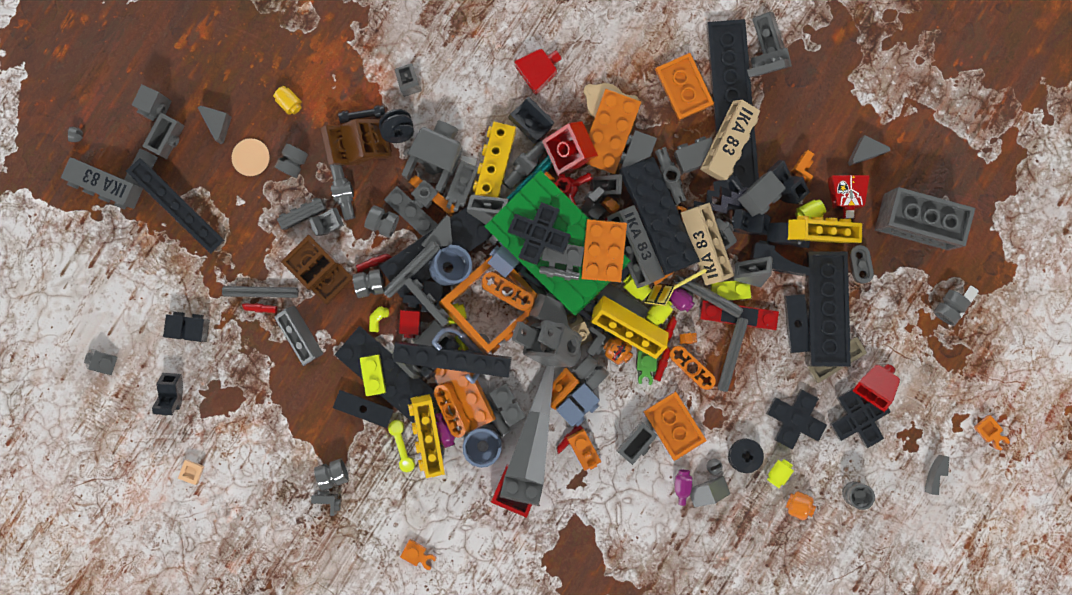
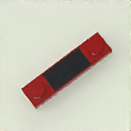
M702 301L700 320L736 325L738 317L708 301ZM739 306L743 309L740 317L748 320L747 327L777 330L779 311Z

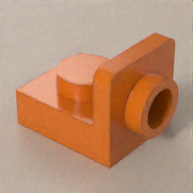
M807 150L801 155L791 171L795 174L794 176L803 177L806 182L813 178V175L805 170H808L812 165L813 160L811 159L814 153Z

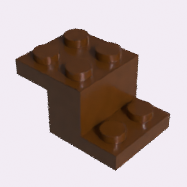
M354 119L341 126L325 125L321 127L328 164L359 165L373 158L391 157L389 142L382 138L379 130L380 119Z
M309 234L281 261L307 290L313 291L326 305L353 280V276Z

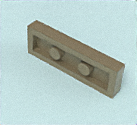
M858 337L850 339L851 363L867 354ZM807 366L816 383H820L844 368Z

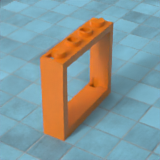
M492 256L439 303V306L447 312L449 317L486 354L489 352L494 354L501 347L499 345L500 342L503 340L507 342L513 336L517 322L527 324L529 322L527 318L530 316L529 313L533 307L532 305L529 310L520 315L490 344L456 310L452 303L492 268L488 264ZM513 269L508 276L518 287L529 292L535 302L538 294Z

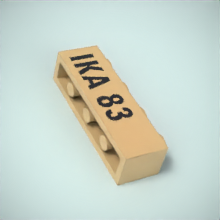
M743 100L733 101L700 170L717 180H727L733 173L736 161L741 157V150L744 144L750 138L752 127L758 122L760 110Z
M710 203L681 212L687 233L700 260L698 263L700 271L703 269L707 270L706 273L702 274L705 285L721 282L733 277L734 273Z

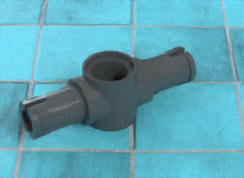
M539 140L530 151L521 153L514 161L513 171L503 181V184L511 190L521 178L528 177L536 169L538 158L546 150L542 140Z
M664 147L662 150L655 151L661 165L662 177L668 190L670 189L675 205L687 201L681 188L680 171L675 167L674 162H671L667 148ZM673 172L676 177L675 180L667 179L666 173Z
M330 165L334 180L332 182L333 185H331L335 202L340 204L344 220L354 219L355 214L351 202L353 201L354 191L351 182L344 177L341 165Z

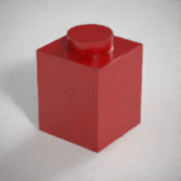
M400 310L399 334H404V338H415V335H420L422 312Z

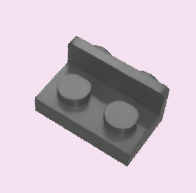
M788 48L751 58L752 69L747 71L749 77H757L791 67Z

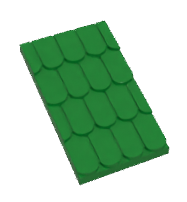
M540 170L484 227L576 316L611 281L581 279L583 258L581 267L573 266L572 271L580 272L579 280L571 279L569 281L564 280L563 277L553 276L551 278L547 277L546 274H540V266L548 267L549 261H544L541 257L537 266L519 259L518 256L525 240L508 233L515 214L534 220L542 202L560 209L554 228L571 234L568 244L584 247L586 223L589 218ZM625 254L622 270L631 262ZM555 262V268L566 270L567 264Z

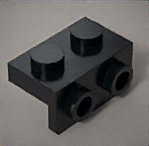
M530 97L525 98L523 103L508 116V119L534 144L543 138L554 125L551 117Z

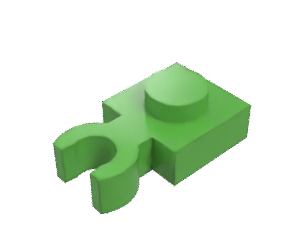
M638 351L636 370L642 371V374L638 377V383L642 384V378L647 377L649 379L648 385H652L653 378L650 375V371L656 372L657 359L643 351Z

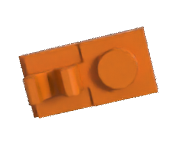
M565 368L553 382L552 409L556 410L567 398L568 394L573 392L575 386L580 384L578 378L568 368Z
M584 429L567 437L584 471L592 470L597 467V464L601 463Z

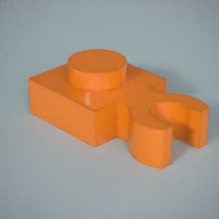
M987 415L973 427L986 442L992 441V445L996 450H1002L999 446L1001 440L1005 444L1010 443L1007 437L1000 435L1003 429L991 415Z
M411 539L400 558L416 567L421 562L426 570H430L432 567L427 564V560L432 559L435 561L437 557L433 554L426 555L424 552L427 548Z

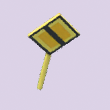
M703 269L675 285L659 283L655 286L653 284L652 291L647 296L645 303L666 306L674 289L706 273L707 270Z

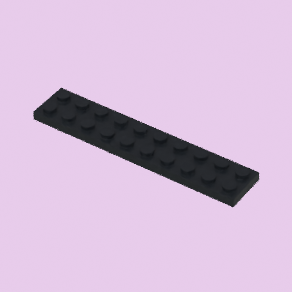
M745 19L713 21L706 24L716 135L733 101L743 100L753 106L751 79L747 71L750 67ZM755 126L751 129L750 138L744 144L741 150V157L736 161L732 175H737L745 188L739 192L731 181L729 182V189L720 186L722 211L745 209L738 198L759 179Z

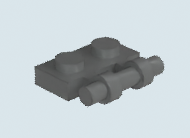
M568 244L564 254L545 248L542 260L549 261V266H540L539 273L546 274L547 277L551 278L557 276L569 281L571 279L579 280L580 272H574L572 268L573 266L581 267L584 247ZM555 262L567 264L566 270L555 268Z

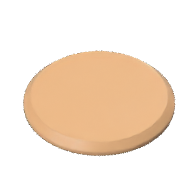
M257 139L240 141L232 152L233 166L239 173L246 176H255L262 173L268 166L270 159L267 147Z

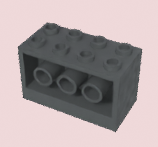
M898 187L884 194L875 231L944 250H952L966 246L975 208Z

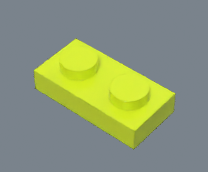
M738 281L710 284L712 292L728 301L751 298L749 284Z
M380 355L360 358L366 396L386 393Z

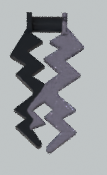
M736 174L727 180L713 182L714 191L707 190L706 202L694 201V208L710 203L712 211L715 210L727 214L728 203L739 206L738 198L748 188L742 184ZM731 181L739 193L731 191L732 198L722 195L721 205L713 204L712 196L720 198V186L729 189V182Z

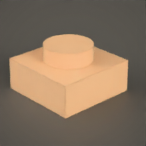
M184 460L178 479L198 485L205 466L190 460Z

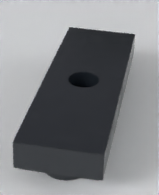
M805 294L784 296L790 353L810 352ZM796 320L799 322L798 327L794 325Z
M339 390L333 406L334 409L384 428H388L394 412L391 408L343 390ZM363 405L367 407L366 412H362L361 407Z

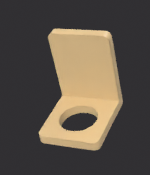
M570 313L566 316L567 320L574 317L577 318L574 323L569 324V327L582 336L580 347L593 339L579 314L575 316L573 313Z

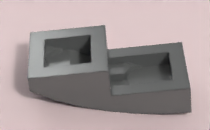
M938 455L934 460L925 484L926 493L939 495L940 476H948L949 456Z

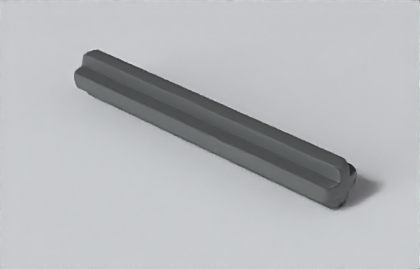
M431 241L383 289L384 295L391 298L405 285L404 282L408 278H412L440 250L439 244Z
M676 273L673 282L677 284L687 277ZM693 280L682 285L685 289L735 317H740L743 312L741 307Z
M223 286L222 295L225 297L297 298L299 290L296 287Z
M737 318L717 387L718 390L727 392L730 386L748 320L745 318Z

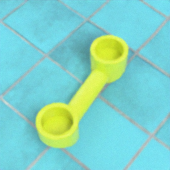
M393 420L388 426V431L395 437L401 458L399 468L403 472H411L415 468V460L408 456L401 434L405 429L404 423L401 420Z

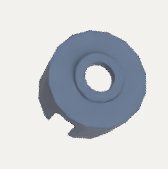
M449 245L446 248L440 249L431 258L429 263L431 277L442 286H453L463 282L472 270L470 255L465 249L456 245ZM445 262L452 264V272L446 273L443 270Z
M479 427L472 430L464 439L462 445L463 455L473 466L479 468L488 467L494 464L500 456L502 450L501 439L493 429ZM480 441L488 443L487 451L482 452L478 449L477 445Z

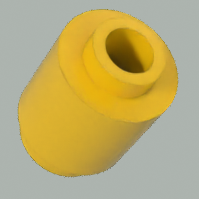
M285 86L277 89L273 95L275 101L287 114H296L302 108V101Z

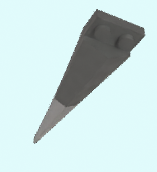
M554 366L546 367L505 474L500 494L501 498L539 506L544 485Z

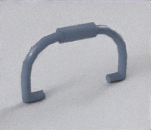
M443 328L432 340V344L440 350L442 348L438 343L440 337L446 332H453L458 335V338L471 351L479 352L473 341L464 332H460L456 328ZM475 373L473 377L466 374L465 378L471 384H474L480 374Z

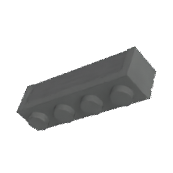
M314 198L311 200L312 202L304 203L298 209H291L290 213L279 215L277 221L281 229L285 231L326 211L327 209L322 199Z

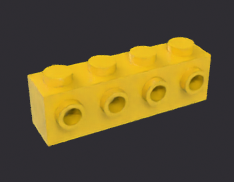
M493 122V126H489L487 131L488 145L484 144L482 156H485L484 161L479 163L477 174H480L479 181H475L473 186L475 195L500 197L516 134V127L498 122Z
M797 216L796 220H789L788 240L862 243V223H851V219H839L838 222V218H826V220H823V217H811L809 219V216Z
M603 296L593 308L592 323L653 358L657 359L667 348L668 332L606 296Z
M428 394L411 398L412 404H409L408 408L410 416H414L415 423H411L413 435L417 434L418 437L415 447L416 452L421 454V460H418L420 472L424 471L425 478L445 475L431 396Z

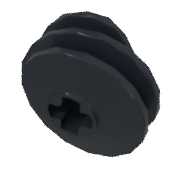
M394 109L384 114L379 120V130L382 138L389 143L396 144L409 140L414 134L410 113L406 110Z
M739 439L729 449V464L738 472L745 474L753 473L763 464V449L760 444L752 439ZM747 451V453L750 454L749 459L746 458L745 461V459L742 457V454H746Z

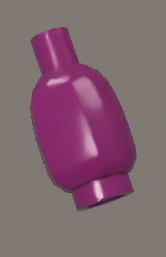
M680 287L674 289L669 298L672 305L680 311L686 310L689 312L695 305L693 297Z
M442 412L435 414L439 443L444 448L455 445L454 440L456 437L451 434Z
M686 469L678 470L674 483L675 493L679 497L678 505L681 506L686 505V499L690 496L693 485L690 471Z

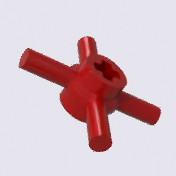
M589 172L573 180L570 177H566L565 174L557 175L558 180L555 182V185L576 205L574 197L577 194V187L592 180L593 177Z

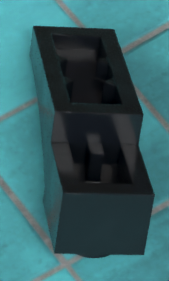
M759 240L758 243L752 245L750 260L771 256L773 258L772 271L804 277L810 275V267L798 265L787 260L774 250L775 246L770 245V242Z

